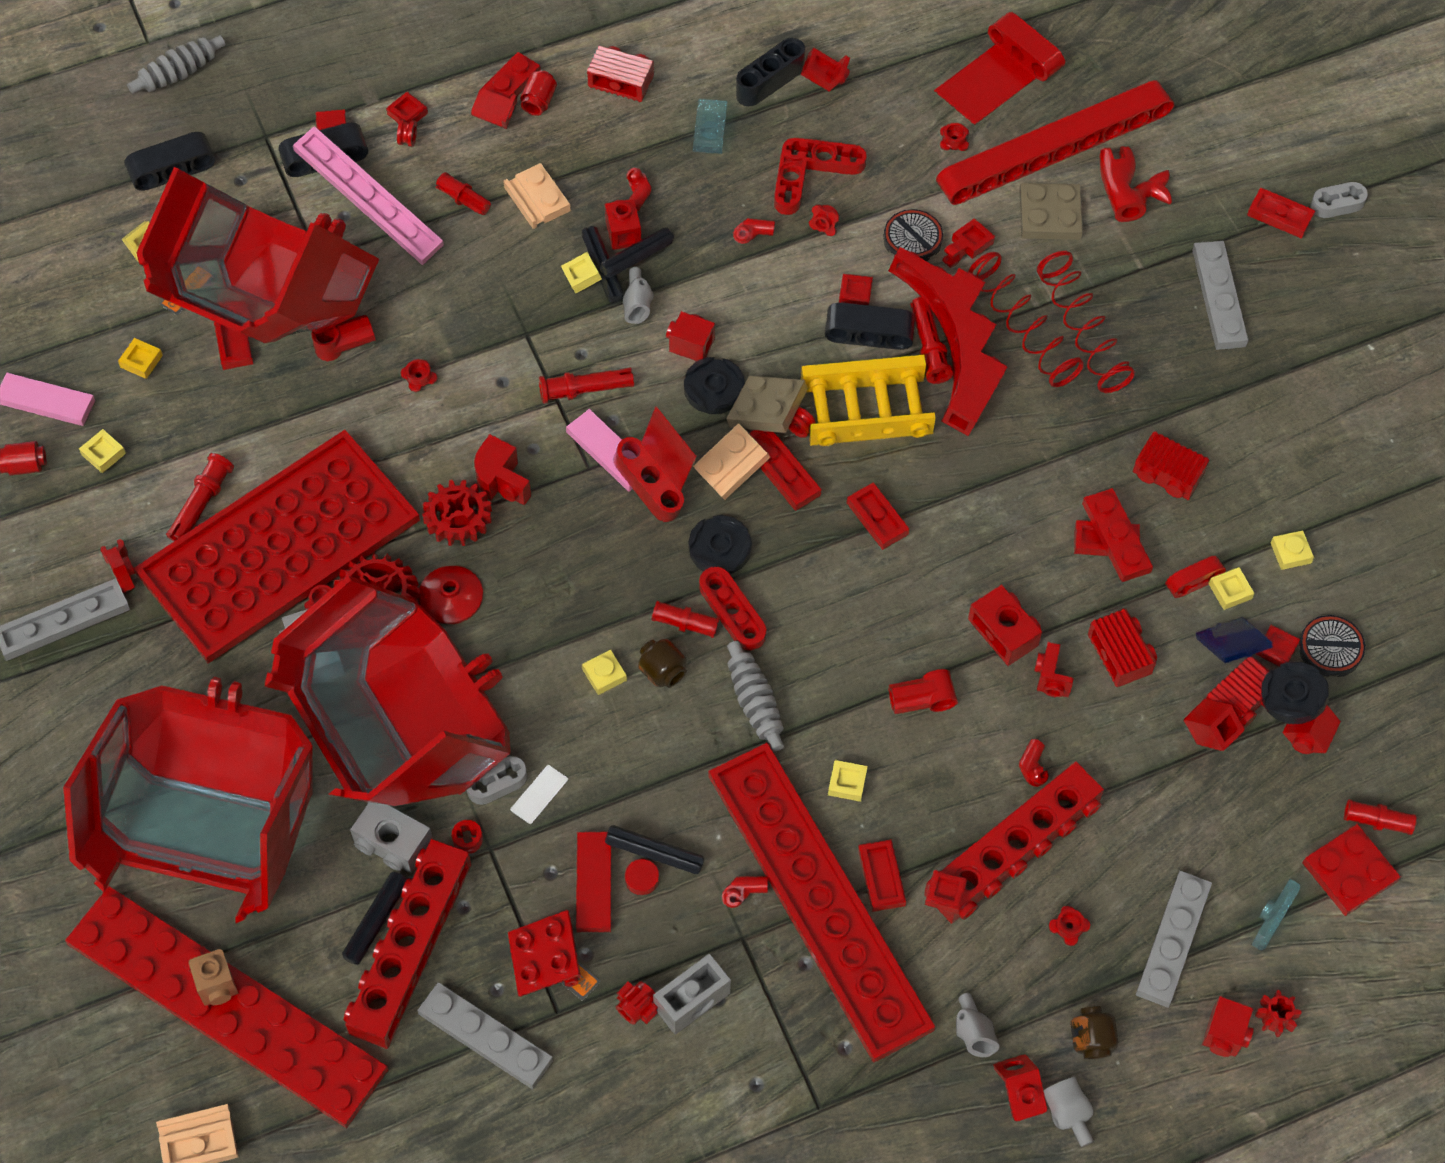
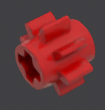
M627 981L617 992V1000L620 1002L616 1005V1010L632 1025H635L640 1019L645 1024H648L658 1013L656 1011L658 1007L654 1004L653 1000L655 992L642 981H639L635 986Z
M1277 990L1272 999L1264 995L1260 1000V1004L1264 1008H1259L1255 1013V1017L1262 1018L1263 1026L1261 1030L1265 1031L1268 1029L1273 1031L1276 1037H1280L1285 1028L1293 1032L1297 1027L1294 1020L1298 1019L1302 1014L1301 1010L1295 1009L1293 1003L1295 997L1288 998L1282 996L1280 990Z

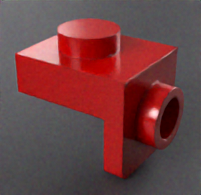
M813 48L808 53L801 75L830 92L837 84L842 85L846 81L850 73L847 67L851 58L845 55L837 62L816 48Z
M1048 642L1045 653L1038 652L1034 671L1040 673L1037 691H1042L1051 697H1069L1074 678L1055 674L1060 644Z

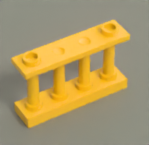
M924 355L802 366L801 380L806 382L808 388L806 393L812 392L814 395L818 421L817 424L810 425V446H830L834 443L906 436L919 438L927 434H933L936 419L935 412H922L917 382H924L926 369ZM887 385H905L910 415L892 416ZM856 388H875L880 418L861 419ZM842 389L845 394L849 421L830 422L825 391Z

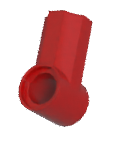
M367 315L342 322L320 334L313 331L311 333L315 353L318 358L324 361H333L343 351L376 341Z
M946 669L928 672L922 679L890 684L888 688L890 704L894 714L930 708L933 712H942L958 704L950 671Z

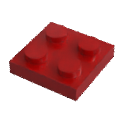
M1358 824L1307 856L1302 862L1344 916L1364 905L1397 883L1401 878Z

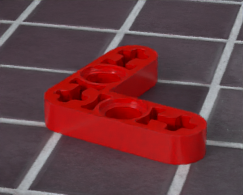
M790 138L786 140L782 146L774 194L775 209L784 215H792L799 210L806 169L857 175L864 171L866 167V151L862 147L853 144L803 138ZM793 150L799 151L797 155H792ZM808 151L811 152V158L807 157ZM820 152H827L832 158L823 161L818 159L816 155ZM837 155H841L840 161H837ZM851 157L857 158L856 162H850ZM787 172H795L799 175V178L790 181L785 179L783 175ZM786 190L791 191L790 203L784 202Z

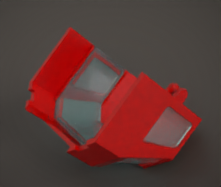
M176 167L173 168L136 252L139 264L143 266L146 279H144V284L147 292L263 343L276 342L287 335L305 331H313L320 334L355 316L379 262V258L342 239L346 229V224L342 219H334L331 222L332 219L329 214L320 213L314 223L311 222L308 230L305 231L258 211Z
M347 575L273 639L271 654H274L271 673L267 672L265 687L286 692L344 788H335L329 795L390 806L455 794L461 795L510 754V732L484 692L492 689L502 680L503 676L500 670L489 671L477 681L474 675L482 673L493 662L489 653L479 655L467 665L446 630L414 599Z
M213 677L209 683L208 696L161 685L117 699L63 787L70 862L79 870L86 868L97 879L94 884L103 892H105L118 867L122 864L247 894L235 916V924L245 920L247 915L254 911L259 913L268 909L285 875L310 798L313 794V745L295 719L289 714L241 704L243 691L242 684L234 681L229 687L228 700L220 699L222 679Z

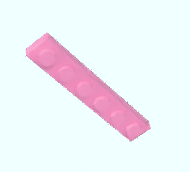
M315 126L293 145L294 151L420 264H425L444 246L443 240Z

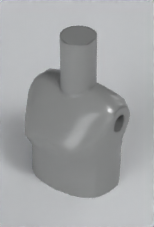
M632 267L629 270V287L623 296L624 317L628 323L639 324L645 321L650 314V304L654 298V293L647 281L641 278V269Z
M970 993L962 994L959 997L962 1009L957 1014L956 1035L964 1041L969 1053L978 1057H989L996 1053L1000 1047L994 1032L993 1022L986 1015L978 1012Z
M1076 1077L1068 1078L1046 1088L1043 1091L1044 1097L1051 1110L1055 1126L1060 1130L1072 1128L1081 1147L1093 1143L1094 1140L1085 1124L1093 1116V1107L1082 1092Z

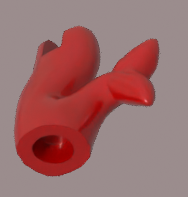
M1121 146L1119 159H1114L1110 147L1101 149L1099 155L1101 177L1117 221L1130 222L1141 218L1146 212V201L1150 197L1166 204L1172 203L1171 193L1165 187L1170 178L1169 170L1155 174L1148 181H1144L1131 188L1130 185L1136 170L1135 157L1129 146Z

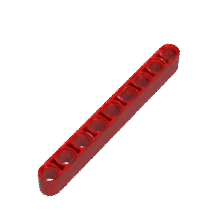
M1157 80L1149 81L950 165L937 175L936 182L951 204L958 205L1161 119L1170 113L1174 107V102Z

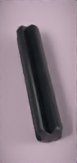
M595 226L585 227L582 230V238L602 278L600 282L610 303L621 301L623 299V290L617 275L606 278L604 273L600 271L601 263L608 259L609 256L598 229Z
M664 227L601 263V273H604L606 278H611L672 244L674 239L673 232H670L669 228Z
M615 825L609 827L605 838V843L693 874H699L704 862V857L700 854Z
M393 871L386 879L342 952V956L347 962L354 965L360 964L402 893L403 886L407 880L402 874Z

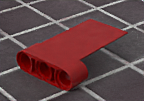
M1013 12L1006 13L989 26L988 34L995 44L934 90L974 125L1035 79L1046 81L1065 65V59L1061 51Z
M656 406L642 442L634 437L622 439L617 446L613 461L617 470L658 520L670 522L678 517L684 503V496L681 491L697 456ZM632 451L637 458H626L622 452ZM650 475L656 482L647 483L641 476ZM669 499L674 502L675 507H665L661 500Z

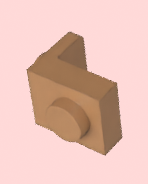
M218 949L189 960L195 986L204 1006L208 1004H223L229 1001L231 996L238 994L223 950Z

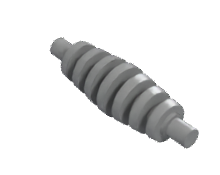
M220 35L211 40L202 37L197 39L198 45L191 41L186 43L187 48L184 45L176 47V52L173 49L166 51V57L160 55L156 58L157 64L152 61L147 65L148 72L144 68L138 71V78L127 84L129 91L132 94L142 89L152 92L156 90L155 84L159 88L167 86L166 81L169 84L177 82V77L180 80L187 78V71L189 74H193L197 71L196 65L201 68L206 64L205 58L208 61L215 58V51L225 46L223 38Z
M733 641L727 645L732 657L727 664L729 671L732 672L731 679L735 684L734 690L738 696V703L743 708L746 717L750 718L749 722L752 727L757 729L756 734L759 739L767 740L771 750L777 752L784 748L779 735L784 728L782 721L779 720V710L775 708L777 703L775 697L772 696L773 690L771 685L767 684L768 681L765 675L761 673L758 664L754 663L755 659L752 654L743 652L739 641Z

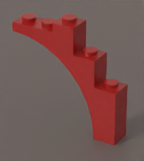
M900 247L888 271L907 283L926 301L944 330L953 359V387L949 405L941 422L969 436L1008 368L997 358L982 353L997 324L991 322L985 315L975 313L971 308L986 282L980 280L975 274L966 272L961 268H958L955 275L952 276L943 268L934 266L921 259L916 253Z

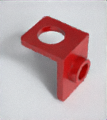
M481 88L472 107L471 115L507 129L517 105V95L512 94L509 99Z
M1020 1055L993 1064L994 1070L1005 1082L1012 1118L1015 1121H1021L1047 1111L1039 1068L1027 1055ZM1016 1065L1023 1066L1022 1068L1017 1070H1006L1007 1068Z

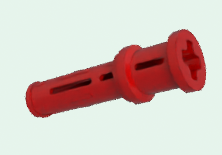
M917 297L912 300L910 306L915 315V323L922 343L920 355L925 357L927 367L926 379L932 384L944 383L953 376V369L948 365L946 359L947 348L940 342L931 308L922 297Z
M631 367L574 376L573 373L567 372L561 377L545 379L544 376H540L538 378L543 404L548 403L552 399L566 397L568 400H573L578 394L634 387Z
M216 453L208 455V463L201 475H196L194 478L195 488L166 533L167 537L172 541L191 531L211 497H215L220 493V485L226 475L234 470V465L225 457Z

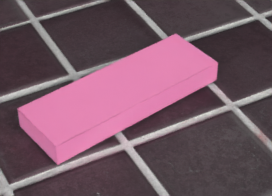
M6 373L0 385V405L84 426L95 403L94 396L91 394Z
M588 409L566 426V433L628 492L631 491L632 487L617 470L613 461L617 446L622 439ZM632 451L622 452L626 458H637ZM643 475L641 477L645 480L650 475Z

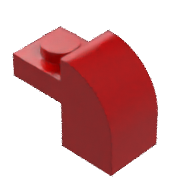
M491 434L488 435L475 455L474 466L480 492L485 491L487 493V499L490 501L499 492L506 500L511 502L517 501L525 506L531 497L530 480L513 472L518 464L516 447Z

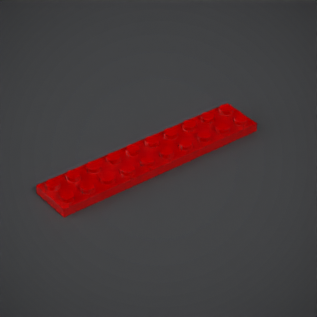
M765 743L709 770L708 777L765 876L768 877L769 883L873 1063L934 1032V1023L769 744Z
M110 886L107 887L105 892L102 893L65 940L68 946L346 1129L388 1072V1067L229 963H227L228 968L235 981L238 994L231 996V999L223 1004H208L204 1006L195 986L189 960L210 953V951Z

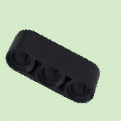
M787 38L741 69L736 77L737 101L747 107L757 105L800 75L805 64V44L797 38Z
M351 122L319 130L354 162L361 161L368 155L369 150L359 124ZM305 134L285 139L278 147L285 172L290 177H301L317 173L293 148V145Z
M192 132L135 151L126 157L124 164L135 189L145 191L167 184L174 167L194 175L210 169L214 165L216 158L205 134L202 132Z
M833 303L827 309L825 337L831 342L904 350L910 348L913 344L915 315L904 309Z

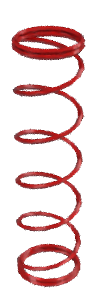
M1054 252L1041 260L1036 271L1043 283L1055 286L1051 298L1054 305L1067 308L1063 316V323L1067 328L1079 331L1075 339L1077 349L1082 352L1091 353L1087 362V368L1094 375L1102 376L1097 384L1099 391L1103 393L1118 391L1132 381L1135 371L1129 366V361H1123L1115 365L1107 373H1096L1091 369L1090 360L1092 356L1097 352L1111 348L1118 340L1117 338L1106 340L1095 350L1091 351L1080 348L1078 344L1080 333L1083 330L1100 325L1106 317L1097 316L1088 321L1082 328H1073L1067 324L1066 315L1069 309L1089 302L1093 298V293H1086L1078 297L1069 306L1056 303L1054 293L1057 287L1077 280L1082 273L1081 271L1071 272L1064 276L1057 284L1045 281L1044 278H1052L1064 273L1073 263L1071 252ZM1062 255L1069 256L1068 262L1063 267L1054 272L1043 274V269L1050 260ZM1079 273L1078 276H1076L1075 278L1067 282H1063L1069 276ZM1090 295V298H1088L1087 300L1079 304H1075L1080 299ZM1100 318H1103V319H1102L1101 321H1099L1098 323H1096V324H1094V325H1092V326H1088V325H1089L1090 323H1092L1093 321H1095V320H1097V319H1100ZM1114 341L1111 345L1100 349L1103 345L1107 344L1108 342ZM1122 371H1131L1130 375L1123 382L1109 388L1101 387L1110 376Z
M998 252L986 253L971 265L968 272L973 273L977 266L985 261L976 274L980 280H984L998 269L1002 257ZM997 256L996 263L987 272L978 276L987 262ZM1015 274L1005 277L994 289H982V292L994 291L991 297V307L994 311L1009 312L1006 320V327L1009 331L1013 333L1026 332L1022 341L1024 351L1029 354L1042 353L1038 369L1041 373L1050 375L1049 383L1052 387L1064 386L1079 375L1084 365L1080 357L1071 358L1063 362L1053 372H1045L1041 368V361L1046 351L1060 344L1064 336L1055 338L1044 350L1034 352L1027 350L1025 347V339L1030 330L1043 324L1047 320V315L1039 317L1028 329L1015 331L1010 328V315L1014 310L1025 305L1031 299V294L1022 297L1011 309L998 310L994 307L993 298L997 290L1010 284L1015 279ZM1010 277H1012L1008 282H1006L1005 284H1003L1007 279H1009ZM1079 362L1078 367L1071 375L1059 382L1053 383V380L1059 373L1072 368Z

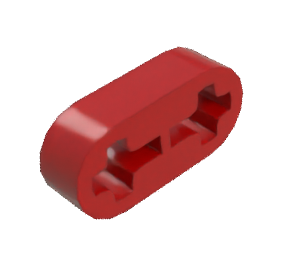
M1210 556L1177 571L1167 579L1165 585L1174 598H1180L1209 585L1210 579L1225 573L1226 568L1218 556Z

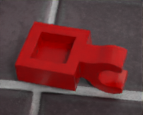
M974 218L953 233L952 241L954 243H951L944 249V252L948 255L942 261L952 268L959 263L965 254L973 259L994 244L995 236Z
M119 539L117 540L118 547L107 550L105 546H102L100 550L105 562L111 566L124 593L135 588L130 577L135 574V570L128 557V550L124 541Z

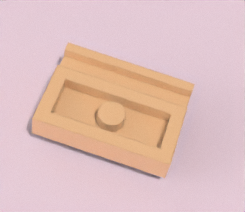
M541 163L516 174L515 178L510 181L508 179L504 180L505 190L533 229L537 228V224L541 222L547 223L571 211L570 203Z
M738 423L693 467L726 500L770 456Z
M228 1104L156 1122L163 1163H219L239 1158Z

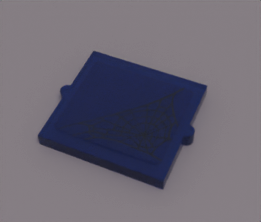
M1243 617L1223 624L1218 623L1214 627L1196 632V639L1225 664L1243 657H1252V654L1273 648L1272 641Z

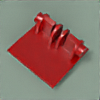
M569 910L508 932L519 997L563 981L567 987H572L579 983L578 979L581 977Z

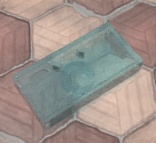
M698 99L693 152L722 154L727 101Z
M1289 879L1276 903L1269 899L1259 916L1265 921L1252 942V946L1261 951L1265 950L1299 892L1300 884Z

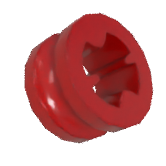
M400 119L397 129V144L402 146L404 143H407L409 147H414L417 137V121L412 120L410 123H407L405 119Z
M798 407L788 429L796 436L805 438L809 434L810 425L816 424V421L808 411Z
M462 820L454 825L451 837L455 848L469 852V854L480 849L483 843V836L480 826L475 821ZM464 831H470L471 836H476L475 838L471 837L472 842L464 843L463 838L458 837H463Z

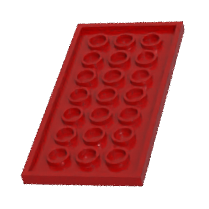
M343 430L134 567V570L139 579L209 664L308 597L310 591L315 586L326 585L339 576L340 569L348 570L349 561L357 564L360 562L361 555L366 558L419 522L420 517L417 511L350 434Z

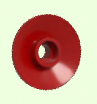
M444 566L432 571L424 578L419 588L421 593L419 598L420 606L434 620L442 624H457L468 620L479 610L483 601V588L479 578L472 571L460 566ZM448 587L456 588L453 592L445 591Z

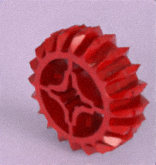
M374 552L371 560H366L361 555L359 564L349 561V571L340 569V579L334 580V587L348 575L392 592H396L401 588V595L414 599L418 604L417 599L421 596L420 589L417 587L419 585L418 579L413 575L409 565L403 566V561L400 558L392 562L391 556L388 553L383 559H379L378 555ZM373 601L347 624H349L350 630H372L398 608Z

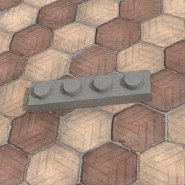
M1224 241L1194 243L1192 251L1216 350L1246 347L1248 343L1247 333Z
M115 578L1 625L0 648L6 661L124 613L130 610Z
M1179 871L1135 994L1136 996L1169 1008L1212 882Z
M439 982L417 1010L420 1016L532 1090L553 1062L552 1056Z

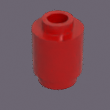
M541 70L530 74L520 97L521 108L528 114L539 116L548 109L557 87V82L549 72Z
M37 441L5 444L4 448H0L1 474L8 473L9 476L37 473L41 472L42 465L47 464L44 446L39 447Z

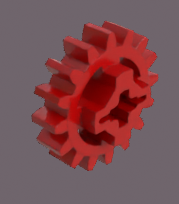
M449 480V487L444 488L443 485L438 484L437 494L434 492L428 493L429 502H423L424 524H427L429 535L435 533L437 542L447 538L449 546H452L455 540H459L460 544L465 546L466 539L469 537L474 542L478 541L477 532L486 534V524L492 522L490 513L492 512L491 502L488 501L485 491L479 493L476 483L468 488L466 480H462L460 486H455L454 481ZM474 504H475V505L477 506V508H478V514H477V515L475 514L474 509H473V505H474ZM437 511L440 512L441 521L436 517Z

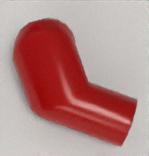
M632 168L626 174L629 186L633 192L629 200L634 199L636 209L639 211L650 195L652 188L647 176L639 168Z
M747 218L734 229L733 237L738 243L745 244L759 234L774 236L775 221Z
M1031 739L1019 761V768L1028 784L1039 787L1046 783L1049 778L1048 771H1043L1044 768L1038 762L1045 749V745L1039 740Z
M738 876L734 878L722 893L723 903L727 907L736 908L743 903L750 893H768V877Z

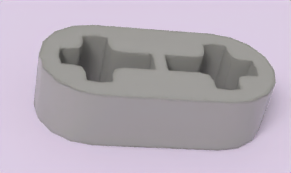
M1357 182L1321 188L1315 192L1310 207L1315 210L1314 214L1321 218L1354 213L1364 207L1368 192L1362 184Z
M514 756L504 758L467 789L469 799L476 804L483 805L521 788L527 780L525 763L520 758ZM512 768L513 771H517L518 777L512 779L510 775L506 774V769ZM479 770L468 779L471 781L479 772ZM481 782L484 786L487 785V792L481 793L479 789L476 790V784Z

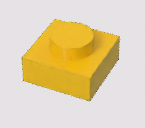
M134 338L118 360L120 368L147 379L163 354L161 349Z

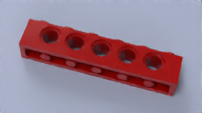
M1077 761L1074 762L941 870L945 873L967 878V881L973 883L975 888L964 890L958 914L941 909L938 910L951 924L960 917L963 920L967 919L978 908L977 903L985 896L991 899L1002 889V882L1011 876L1013 879L1018 877L1028 867L1027 862L1034 856L1041 858L1053 846L1051 842L1058 836L1062 838L1067 837L1077 827L1076 822L1084 815L1089 818L1095 814L1102 805L1100 800L1104 789ZM1058 801H1069L1073 807L1064 808ZM1043 820L1049 827L1039 828L1035 825L1034 821ZM1018 840L1025 847L1021 849L1014 848L1009 844V841ZM987 860H993L997 862L1000 867L997 869H990L984 864V862ZM931 879L926 883L925 896H927Z
M433 839L430 840L427 849L422 848L415 863L417 870L413 879L408 878L401 893L403 898L399 909L394 908L387 923L388 933L384 940L380 939L377 942L373 952V959L375 961L370 971L365 970L358 985V989L361 991L356 1001L349 1003L344 1014V1021L346 1022L345 1025L349 1035L388 1049L471 867L469 852ZM433 876L443 878L437 885H428L426 883ZM425 906L429 908L428 912L422 916L412 914L417 907ZM404 937L415 938V941L410 946L403 947L398 945L399 941ZM397 967L401 969L396 977L388 978L384 976L385 971L389 968ZM382 998L387 1001L380 1009L369 1007L370 1003L375 999Z

